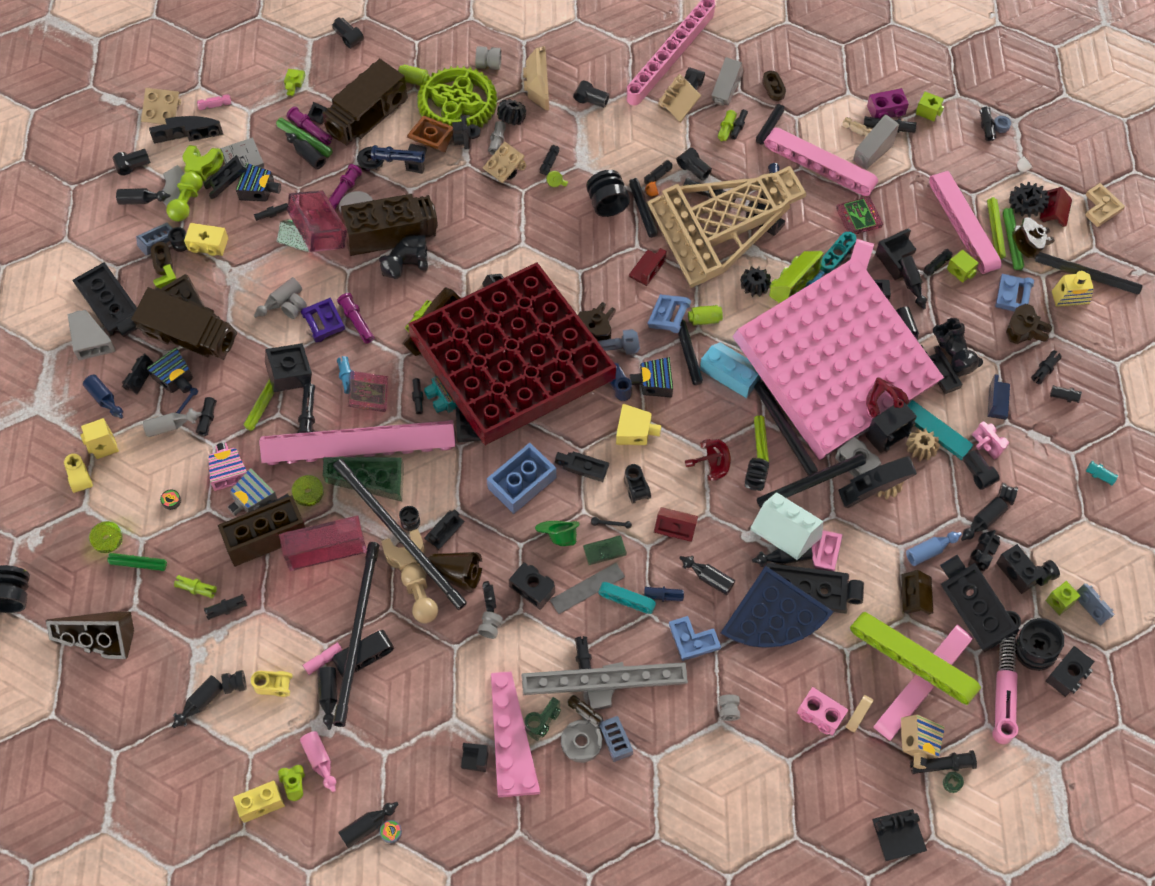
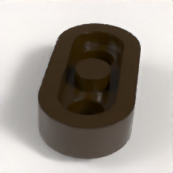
M775 71L765 72L762 83L769 97L774 101L784 99L786 88L780 75Z
M164 242L153 244L151 247L153 267L157 274L166 275L164 266L170 264L173 269L170 249Z

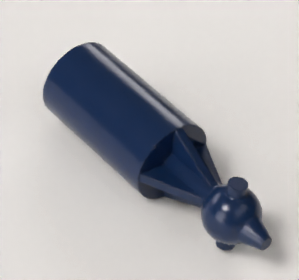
M93 374L85 378L82 385L101 407L110 409L112 416L122 419V408L115 406L114 395L98 376Z

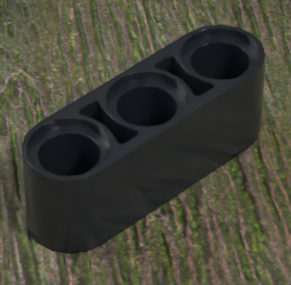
M379 630L360 641L355 672L394 650V646L384 630ZM349 647L338 652L332 658L341 677L344 674Z

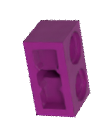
M902 88L870 94L867 103L868 110L873 118H882L884 115L890 118L906 115L909 105Z

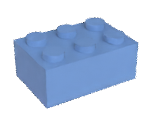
M529 443L486 479L488 489L515 514L554 481L557 475L556 467Z

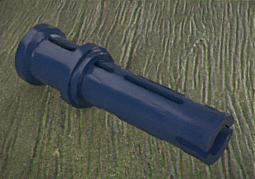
M374 145L371 149V159L373 161L386 160V162L399 160L424 163L425 152L395 150L391 146L381 148Z

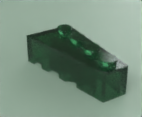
M324 457L323 478L326 483L354 490L333 467L336 461L342 459L371 494L403 502L404 463L402 458Z

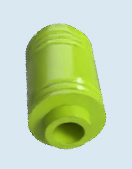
M406 64L401 65L398 69L405 76L407 83L418 86L423 85V81H427V76H430L428 70Z
M718 305L691 307V311H688V320L692 322L693 326L719 323V321L723 320L722 307H718Z

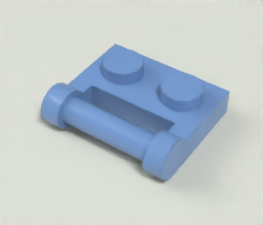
M1002 274L995 307L1015 311L1017 307L1025 303L1029 304L1034 279ZM1019 286L1024 287L1020 304L1016 303Z
M660 294L647 323L649 328L670 330L673 333H678L681 328L680 323L686 309L690 307L691 300L686 297ZM676 305H680L674 321L670 322Z

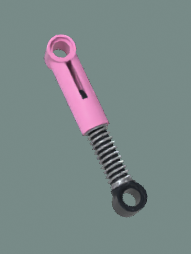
M1007 611L1019 628L1021 625L1020 616L1016 612ZM1018 633L1001 642L999 647V666L1001 669L996 673L995 727L992 732L994 740L999 744L1010 743L1018 734V726L1016 724L1018 674L1014 669L1016 668L1014 666L1016 664L1014 659L1016 658V652H1014L1016 651L1015 637ZM1001 728L1007 729L1009 731V735L1004 734L1001 731Z

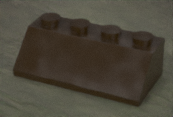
M292 495L218 525L234 567L309 537Z

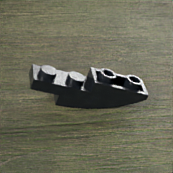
M200 116L166 118V124L149 128L154 144L188 137L190 142L223 134L219 120Z
M910 456L878 466L851 479L850 484L838 491L844 507L850 508L879 491L885 492L913 477L917 472Z

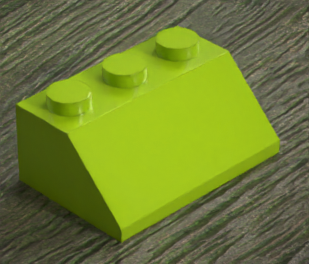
M804 251L800 256H796L789 268L785 267L780 277L771 282L769 296L778 303H781L805 288L806 283L809 280L812 281L819 273L824 253L822 251Z

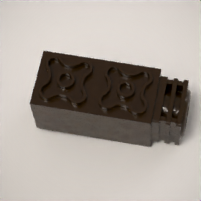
M379 58L332 98L331 107L322 113L326 131L346 146L356 137L362 139L408 99L405 76Z
M411 193L341 206L342 228L350 256L392 249L407 235H425L427 238L432 235L436 236V229L438 228L437 214L429 195L413 198Z
M147 287L131 318L136 324V328L141 330L143 335L167 345L170 342L207 358L209 355L224 360L227 353L231 350L237 335V331L231 324L221 320L219 316L214 314V310L190 300L185 302L181 297L157 287L155 289Z

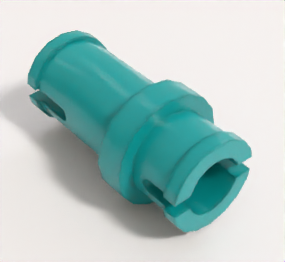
M1091 461L1086 469V472L1092 474L1093 478H1099L1111 486L1118 478L1117 474L1105 469L1100 463H1094V461Z

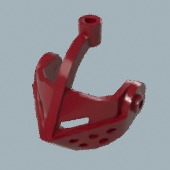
M878 377L866 398L868 411L873 418L880 414L877 400L885 391L891 395L895 408L903 407L904 402L906 405L909 404L907 394L902 389Z
M720 439L703 440L700 442L701 448L706 447L707 456L685 460V466L693 467L698 462L708 460L711 467L710 473L707 475L708 481L719 480L728 473L730 468L731 456L729 448ZM713 447H716L720 452L717 453ZM718 457H721L720 465L717 466Z

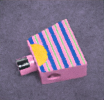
M227 443L217 444V453L209 455L210 483L214 491L234 486L247 472L236 448L228 449Z

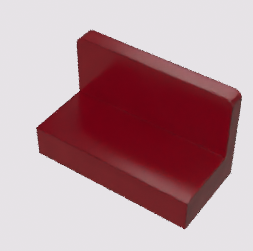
M1063 187L1047 190L1049 203L1048 207L1044 208V213H1041L1040 219L1043 223L1056 219L1062 227L1067 226L1072 198Z
M660 248L655 254L647 250L629 273V277L648 286L666 262L667 251Z
M660 507L654 533L692 542L698 516Z

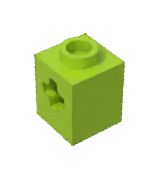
M925 91L918 103L915 114L935 121L936 117L941 116L944 110V106H942L944 98Z
M962 249L950 259L947 270L963 283L968 278L972 279L976 275L979 263Z
M1065 581L1053 590L1045 601L1060 616L1076 603L1080 595Z

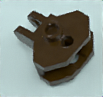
M1030 217L1024 218L1021 225L1015 226L1012 234L1018 250L1027 258H1034L1045 246L1055 242L1053 237H1047L1050 229L1043 227L1042 224L1039 225Z
M601 302L597 309L580 311L578 314L597 341L611 339L612 329L609 322L616 312V309L612 307L607 314L603 313L606 308V303Z
M1025 303L1015 309L1006 333L1010 342L1015 344L1026 340L1031 341L1032 338L1045 342L1049 339L1047 333L1052 331V326L1041 321V317L1037 316L1034 307Z

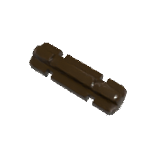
M572 695L568 699V706L576 709V712L586 720H591L590 723L595 727L600 726L603 722V716L598 712L595 713V710L585 702H580L577 696Z

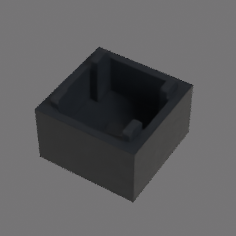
M303 343L265 349V365L273 392L303 388L304 384L311 383L312 372Z
M905 402L901 408L891 406L872 419L866 438L879 453L883 451L888 452L889 447L905 437L909 438L912 427L916 424L917 416Z

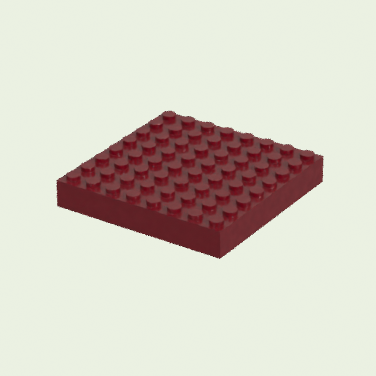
M538 262L408 323L410 338L484 445L616 379L617 366Z

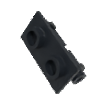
M145 353L136 359V363L131 369L132 373H129L125 380L122 381V387L125 390L130 388L135 394H138L150 375L147 367L154 363Z
M455 509L453 511L449 510L424 539L440 550L465 521L459 517L458 511Z
M996 530L984 532L980 535L979 543L970 555L971 559L968 566L975 563L980 571L988 569L993 559L988 552L994 555L1001 543L1000 537L994 535Z

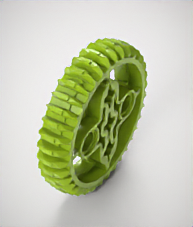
M458 65L456 68L450 66V69L444 67L443 71L438 70L437 74L432 72L431 77L427 76V81H423V85H420L417 96V106L421 116L429 117L452 126V122H460L462 114L471 116L467 118V127L474 124L483 128V123L487 124L488 120H491L497 107V92L491 80L484 76L483 72L479 73L477 69L473 71L471 67L468 69L465 66L459 68ZM454 81L452 86L445 85V83ZM473 84L485 92L487 102H484L479 94L473 92ZM428 98L432 99L436 106L442 108V117L436 115L428 107Z

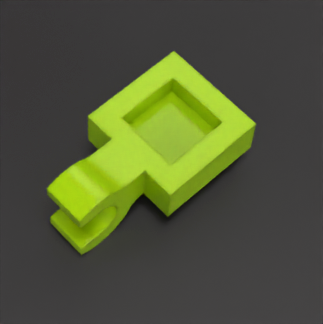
M288 69L284 79L288 96H294L296 87H302L306 76L305 71Z

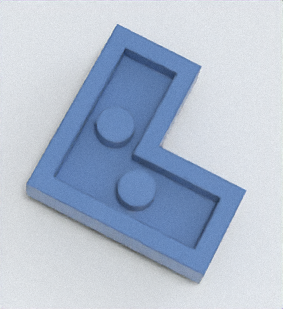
M688 616L669 621V627L682 661L721 649L715 629L695 634Z

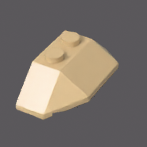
M542 46L536 48L526 60V67H523V78H527V81H524V91H528V98L544 110H549L546 48Z

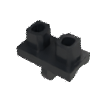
M461 116L460 122H452L454 145L464 144V149H469V138H478L481 134L480 128L474 124L467 127L466 116Z

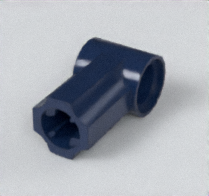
M614 363L617 366L616 379L611 381L610 384L615 391L616 398L620 401H626L632 396V383L625 376L619 364Z

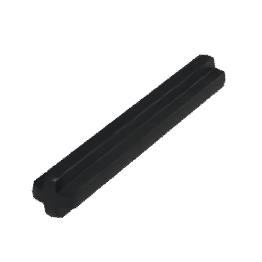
M637 178L630 179L629 185L647 234L650 238L656 237L658 231L639 180Z
M682 319L678 336L693 385H700L703 381L686 322Z

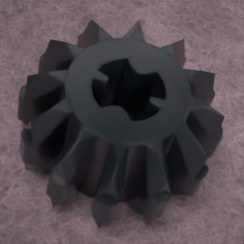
M502 100L497 108L498 119L508 124L521 125L526 117V106L516 100Z
M751 266L750 270L745 269L741 276V289H745V294L751 293L752 297L755 294L760 297L762 293L766 294L768 292L771 276L767 274L766 269L760 270V266L757 269Z
M752 458L749 461L745 476L746 488L753 491H762L764 489L769 470L768 461L761 458Z

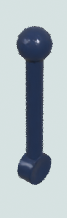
M193 387L190 389L189 396L176 413L180 414L193 395L198 394L197 388Z

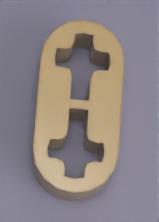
M867 695L863 696L845 728L855 733L874 701Z

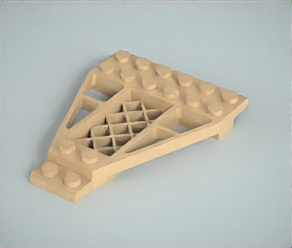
M788 166L775 173L763 174L757 178L685 186L676 184L663 190V195L648 201L647 204L690 288H693L726 272L790 209L791 203L806 197V192L791 166ZM733 188L718 196H715L713 190ZM709 191L712 198L692 208L684 193ZM751 191H759L757 197L748 195ZM736 198H742L741 204L733 203L732 201ZM746 200L754 201L753 207L745 206ZM758 203L765 204V210L756 209ZM721 205L726 206L724 212L718 211L716 208ZM730 207L738 209L736 215L728 213ZM742 210L750 212L748 218L740 216ZM710 213L708 219L700 218V215ZM713 215L721 216L720 222L712 221ZM725 218L733 219L732 225L723 224ZM699 223L705 224L704 229H702ZM764 224L744 244L741 243L738 235ZM709 225L717 227L715 233L707 231ZM729 239H735L739 249L724 264H721L712 247Z

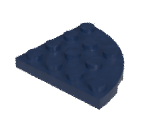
M765 566L720 634L748 646L780 647L792 644L811 635L829 619L833 611Z

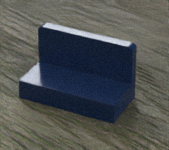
M994 374L989 387L987 417L1006 420L1009 411L1010 384L998 382L999 375Z

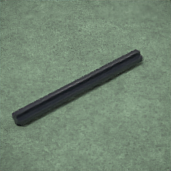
M1039 252L1035 256V262L1072 274L1084 271L1090 274L1091 280L1137 295L1142 290V284L1046 253Z
M757 382L754 389L807 475L818 472L817 467L764 382Z
M858 454L756 499L757 504L762 508L763 504L776 492L788 498L866 464V459L863 454Z

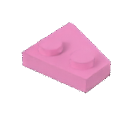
M823 530L822 538L811 547L814 569L835 572L843 534Z

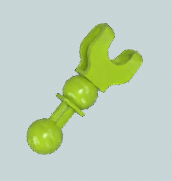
M189 145L182 156L186 164L184 168L185 173L181 176L180 183L177 184L181 193L178 199L171 200L166 208L170 219L180 222L189 216L190 209L187 203L190 196L198 197L197 192L202 188L203 181L206 182L207 178L219 171L224 156L221 149L211 148L206 155L201 156L197 146Z

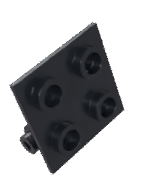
M913 809L872 819L885 861L927 851L918 825L920 818L918 813H914Z

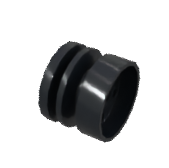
M600 171L594 174L586 183L587 192L598 216L611 217L623 212L628 207L630 197L618 171Z
M0 565V613H15L26 608L28 594L25 590L29 587L30 574L25 569L16 566Z
M1043 618L1027 622L1023 626L1015 644L1018 661L1028 669L1036 671L1046 670L1054 665L1064 647V635L1061 628L1056 623Z

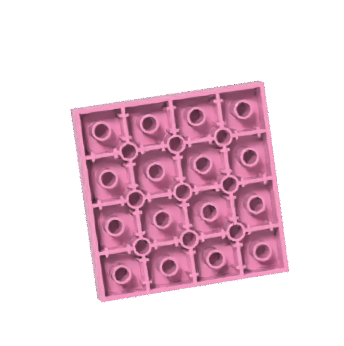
M857 256L743 325L732 336L818 460L823 459L843 446L854 436L856 437L869 429L873 417L868 411L866 398L876 378L880 377L902 389L907 394L909 402L935 386L944 378ZM887 391L883 392L877 400L880 414L893 406L894 403Z

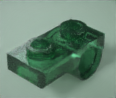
M552 697L542 714L531 712L525 717V730L531 738L538 741L541 736L545 737L550 728L548 726L552 719L556 720L561 712L560 701ZM531 721H538L540 725L532 728L529 726V723Z

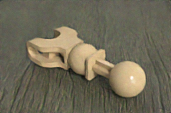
M419 530L410 531V539L425 554ZM390 538L382 540L381 543L387 563L401 571L402 583L407 587L408 594L413 593L416 601L412 607L414 618L420 623L432 622L437 617L438 606L434 600L426 596L424 590L427 588L425 570L405 547L398 548L394 546Z

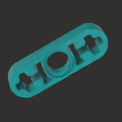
M842 233L823 256L820 266L821 271L828 274L841 264L855 246L857 237L854 233ZM848 239H850L851 241H848L846 243V246H844L845 240L847 241ZM841 250L843 254L835 255L833 251ZM832 259L831 265L826 266L825 264H828Z
M602 582L598 591L599 595L606 599L646 614H652L656 606V602L651 598L608 582Z

